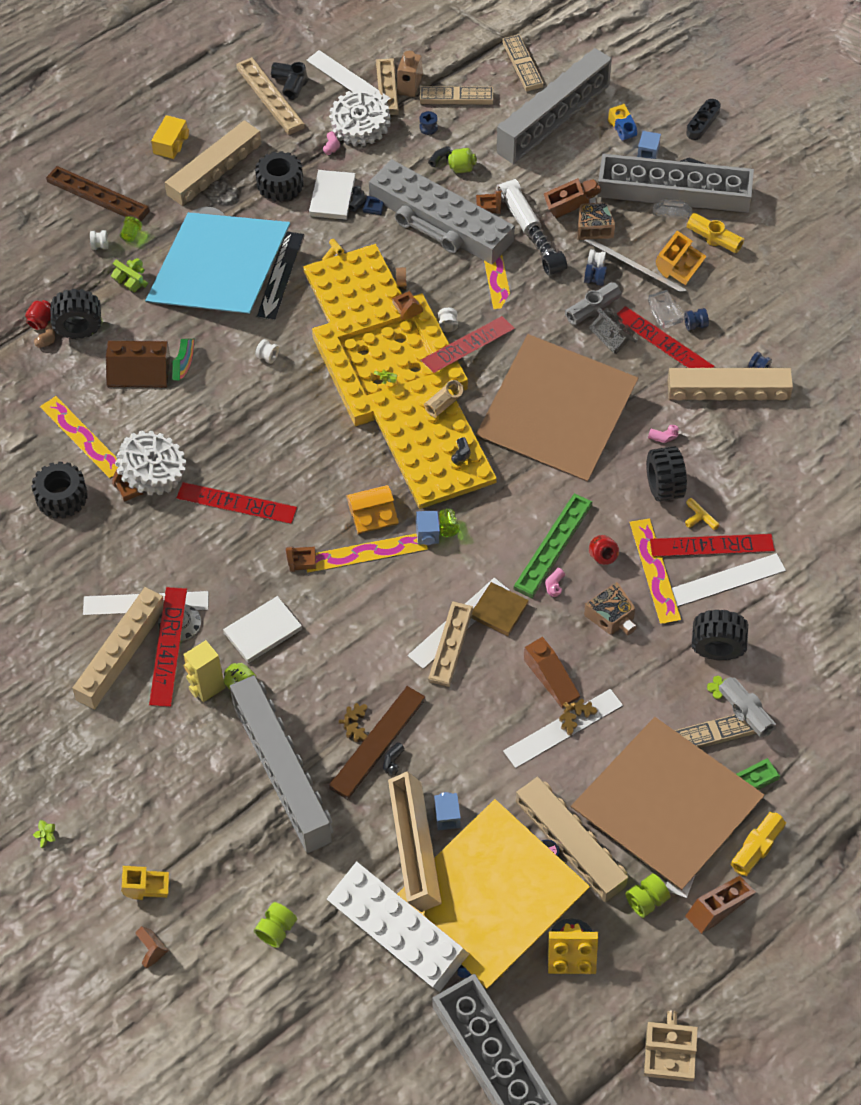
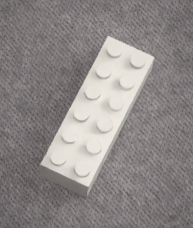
M357 861L327 898L329 902L439 992L470 954Z

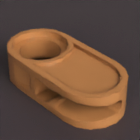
M406 267L396 268L398 288L403 287L407 289Z

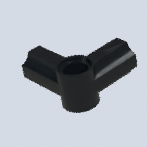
M273 62L271 78L287 80L282 90L283 95L290 100L298 98L302 87L308 82L305 64L295 62L289 65Z

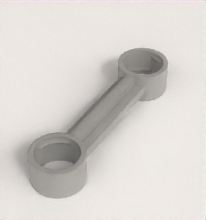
M402 206L394 215L395 220L400 226L404 228L412 226L441 242L442 247L449 253H455L463 244L462 238L456 232L448 231L446 233L418 218L415 212L408 206Z

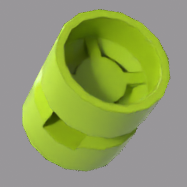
M650 874L641 881V886L635 885L625 893L631 908L642 918L653 912L655 905L661 906L671 897L664 882L655 874Z
M273 902L265 912L266 919L262 918L253 931L264 943L274 948H279L286 938L285 931L292 929L297 922V917L287 907Z

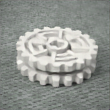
M355 89L353 93L348 91L345 96L341 95L338 97L339 101H334V108H330L331 115L329 117L333 132L338 135V140H344V143L347 145L352 143L353 146L358 144L366 146L368 142L373 144L375 139L380 140L382 134L388 132L386 127H390L389 120H391L387 101L386 99L383 100L381 94L376 95L374 90L368 92L367 89H363V91Z
M139 431L138 435L132 433L129 438L126 437L123 443H121L120 452L116 456L115 466L118 467L117 473L122 475V481L130 483V488L136 487L138 492L146 491L148 495H152L153 492L162 495L163 491L169 493L172 488L177 487L184 473L186 460L183 459V451H179L180 446L173 444L171 438L166 439L161 433L155 435L153 431H149V433Z

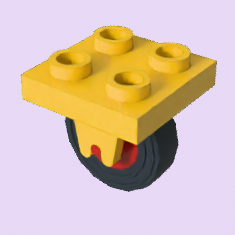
M570 918L557 922L552 927L551 932H549L548 974H596L598 932H592L591 927L579 919Z

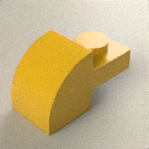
M138 866L122 867L121 892L123 895L136 900H143V896L167 898L169 872L146 871V867Z

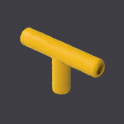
M335 239L329 241L331 248L322 260L334 257L335 254L342 255L344 253V250Z
M689 498L686 501V504L696 513L685 521V525L688 528H691L701 520H704L713 530L719 528L720 524L693 498Z

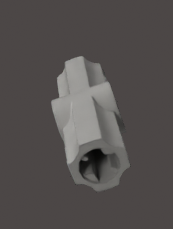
M615 282L607 284L598 291H589L586 293L585 299L565 310V315L572 325H577L589 316H598L602 308L622 296V292Z
M735 677L725 679L719 686V691L732 705L736 717L741 721L745 720L759 737L770 735L776 728V723L762 709V703L757 695L754 693L749 694Z

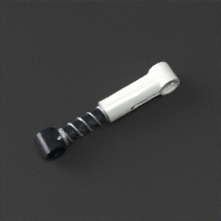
M513 179L497 185V191H501V202L506 203L523 232L532 238L531 240L535 244L536 249L539 250L545 273L549 276L566 270L567 260L562 251L557 252L554 248H551V242L546 240L547 236H544L543 230H540L541 223L523 196L519 182Z

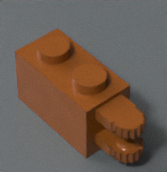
M577 178L544 193V197L549 211L555 218H558L580 208L581 204L590 203L589 199L598 195L601 192V187L594 179L581 182Z

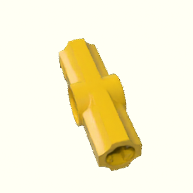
M693 213L687 222L686 228L705 237L706 242L711 246L720 245L733 253H738L744 244V238L725 229V225L721 221H710Z
M769 812L759 827L750 832L744 841L742 849L731 862L735 872L741 876H748L758 861L766 857L775 839L786 826V822L781 815L776 812Z

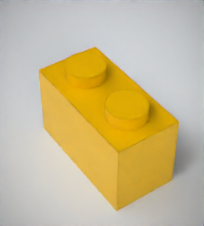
M166 115L151 140L153 154L174 159L176 154L181 151L184 140H187L189 136L187 121Z

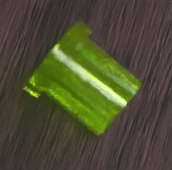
M127 216L123 221L124 226L120 237L124 241L133 242L143 225L138 219Z
M452 509L441 510L438 514L440 535L444 537L455 536L460 531L455 511Z

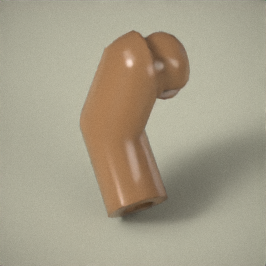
M51 323L46 326L45 333L39 335L34 340L36 347L42 348L54 343L55 331L52 329Z

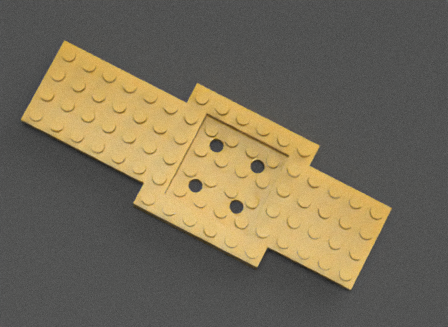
M376 244L303 266L304 273L329 322L312 328L313 340L354 426L356 427L374 420L377 421L418 508L422 509L497 483V478L457 400L436 418L430 416L425 409L424 403L440 391L449 381H459L464 391L468 390V379L458 360L435 373L421 361V359L449 345L423 293L414 296L422 306L423 312L410 319L402 320L400 313L392 303V298L401 295V292ZM404 339L406 341L403 343H399L396 340ZM360 351L369 352L366 355L359 354ZM416 367L419 368L420 371L413 372L411 371V369ZM385 369L387 372L397 374L396 382L387 381L386 384L373 383L375 380L381 379L379 375L374 374V371L382 372ZM448 389L451 395L455 394L453 390ZM461 437H465L471 455L464 463L455 465L451 460V456L459 449L456 441Z

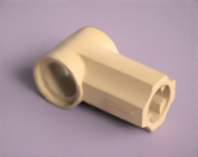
M456 380L449 381L440 391L424 403L427 413L436 418L447 407L456 402L463 393L462 384ZM448 389L453 390L455 395H451Z

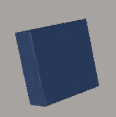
M367 196L363 213L382 215L384 203L375 197Z

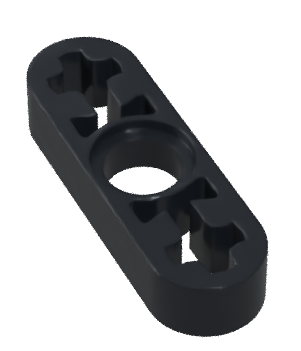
M706 100L689 122L686 130V136L689 139H700L719 115L721 104L718 100ZM705 117V118H707L708 120H707V121H701V120H699V118Z

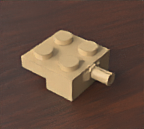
M672 1011L667 1012V1024L648 1022L644 1076L694 1082L698 1027L677 1025L678 1012L676 1011L673 1012V1020Z

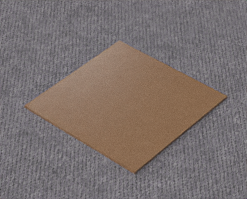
M527 334L476 436L588 481L639 378Z
M654 717L571 805V808L679 889L683 890L765 795L661 720Z

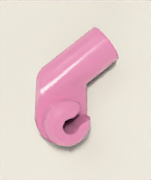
M333 131L327 134L328 142L323 147L326 155H330L340 148V142Z
M670 425L668 430L664 432L651 428L648 438L667 443L678 437L679 428L676 425Z
M557 568L545 581L547 593L552 597H557L562 592L558 582L565 576V572L560 568Z

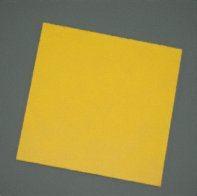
M494 799L434 857L442 904L423 912L417 911L470 953L462 962V965L472 975L475 974L480 983L488 989L590 886ZM404 886L397 895L407 902Z

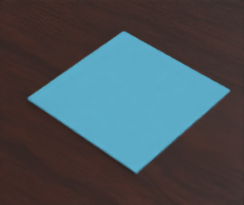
M188 212L145 301L250 314L290 226V222Z

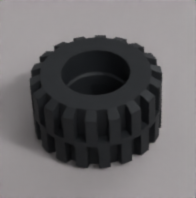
M279 151V153L271 152V154L264 155V158H260L259 163L256 164L257 188L262 196L265 195L266 199L271 198L272 201L280 200L281 202L285 199L290 200L292 199L291 197H296L298 192L302 191L304 186L301 161L297 159V156H291V153H284L283 151Z
M83 289L59 292L57 296L53 297L51 302L52 329L57 331V334L63 335L65 338L70 337L71 339H83L97 333L101 327L100 300H98L96 295H92V292H86Z
M671 446L650 450L647 456L646 469L649 487L655 500L659 502L684 498L687 489V473L683 456L678 447Z
M53 462L49 463L50 466L48 467L43 466L41 468L42 471L36 472V477L32 480L33 485H31L39 510L44 512L46 516L52 515L56 519L58 516H61L62 519L66 518L67 515L73 516L75 511H81V506H85L86 499H88L87 487L81 470L79 471L77 466H72L68 462L66 464H63V462L54 464ZM67 487L63 492L52 493L57 488Z
M708 610L705 613H700L693 621L692 649L700 656L711 660L727 661L737 659L747 651L748 621L742 615L728 610Z

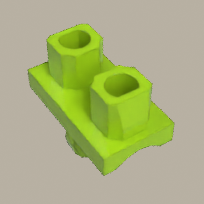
M138 258L133 261L128 260L127 265L129 267L118 260L113 262L116 268L111 277L116 282L121 284L127 276L129 279L124 285L130 291L135 293L140 286L146 288L148 282L143 280L142 275L138 274H143L145 271L142 268V260Z

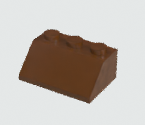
M108 341L106 350L107 387L167 388L170 365L168 341Z

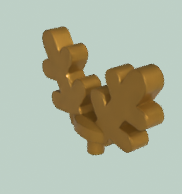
M579 699L577 703L573 702L570 705L565 702L563 705L566 709L559 717L560 722L565 720L561 725V729H566L567 734L572 735L573 729L577 727V723L573 722L577 716H580L582 712H584L586 718L590 714L595 715L598 710L596 707H592V702L589 701L586 705H583V699Z
M355 703L354 710L348 706L344 720L339 719V724H344V730H347L346 737L350 738L351 734L354 735V742H358V740L364 741L367 737L365 728L357 729L358 716L360 718L365 717V711H367L368 707L366 704L359 706L358 703Z

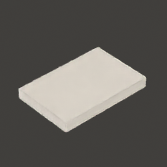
M318 170L309 216L347 220L352 197L351 190L355 183V173Z
M276 596L229 625L223 631L246 662L250 663L301 631L302 625L279 597Z

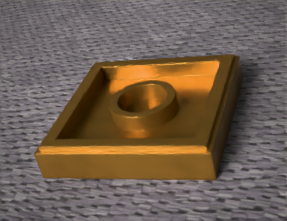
M490 582L474 607L471 619L509 636L528 606L529 600Z

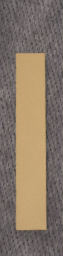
M252 57L236 64L238 71L288 135L305 128L303 121Z

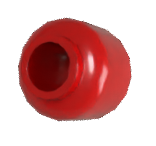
M46 300L34 301L25 313L27 324L36 330L45 329L51 323V303Z
M599 535L590 542L589 553L597 563L609 565L618 558L619 547L609 536Z

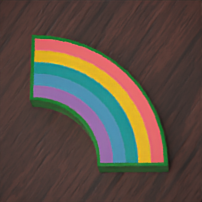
M195 338L180 340L178 355L173 360V380H182L187 375L193 358Z

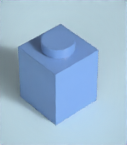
M642 131L637 157L656 159L660 147L661 134Z
M416 511L417 544H439L438 511Z
M444 792L435 795L434 803L438 831L461 828L457 793Z

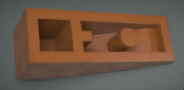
M543 636L524 647L525 663L561 708L565 707L563 705L565 702L570 704L580 698L579 692L557 654Z
M739 875L699 897L685 917L702 934L720 923L754 896L756 892Z

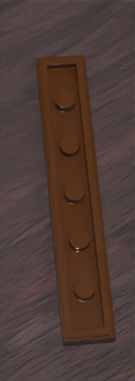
M56 166L46 177L48 183L139 224L150 212L149 206L59 166Z
M406 686L329 784V789L348 800L424 703L425 696Z

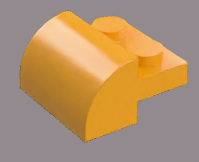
M679 231L675 232L657 256L656 266L665 278L671 275L686 285L707 256L692 247L693 241Z
M388 485L346 496L357 534L399 523L393 504L394 499Z

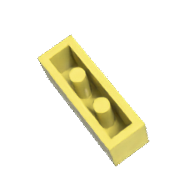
M206 640L183 654L185 659L183 666L188 673L186 678L190 683L189 690L195 698L199 697L204 703L225 689L219 655Z

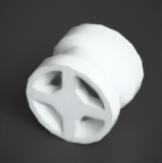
M102 230L99 233L90 231L92 250H97V248L108 249L106 230Z
M590 249L587 264H593L598 268L604 266L606 252L598 253Z
M443 308L438 312V324L443 332H452L458 328L457 311L455 309Z
M263 339L257 346L255 356L259 359L264 358L267 363L272 364L278 357L280 348L278 345H271L268 340Z

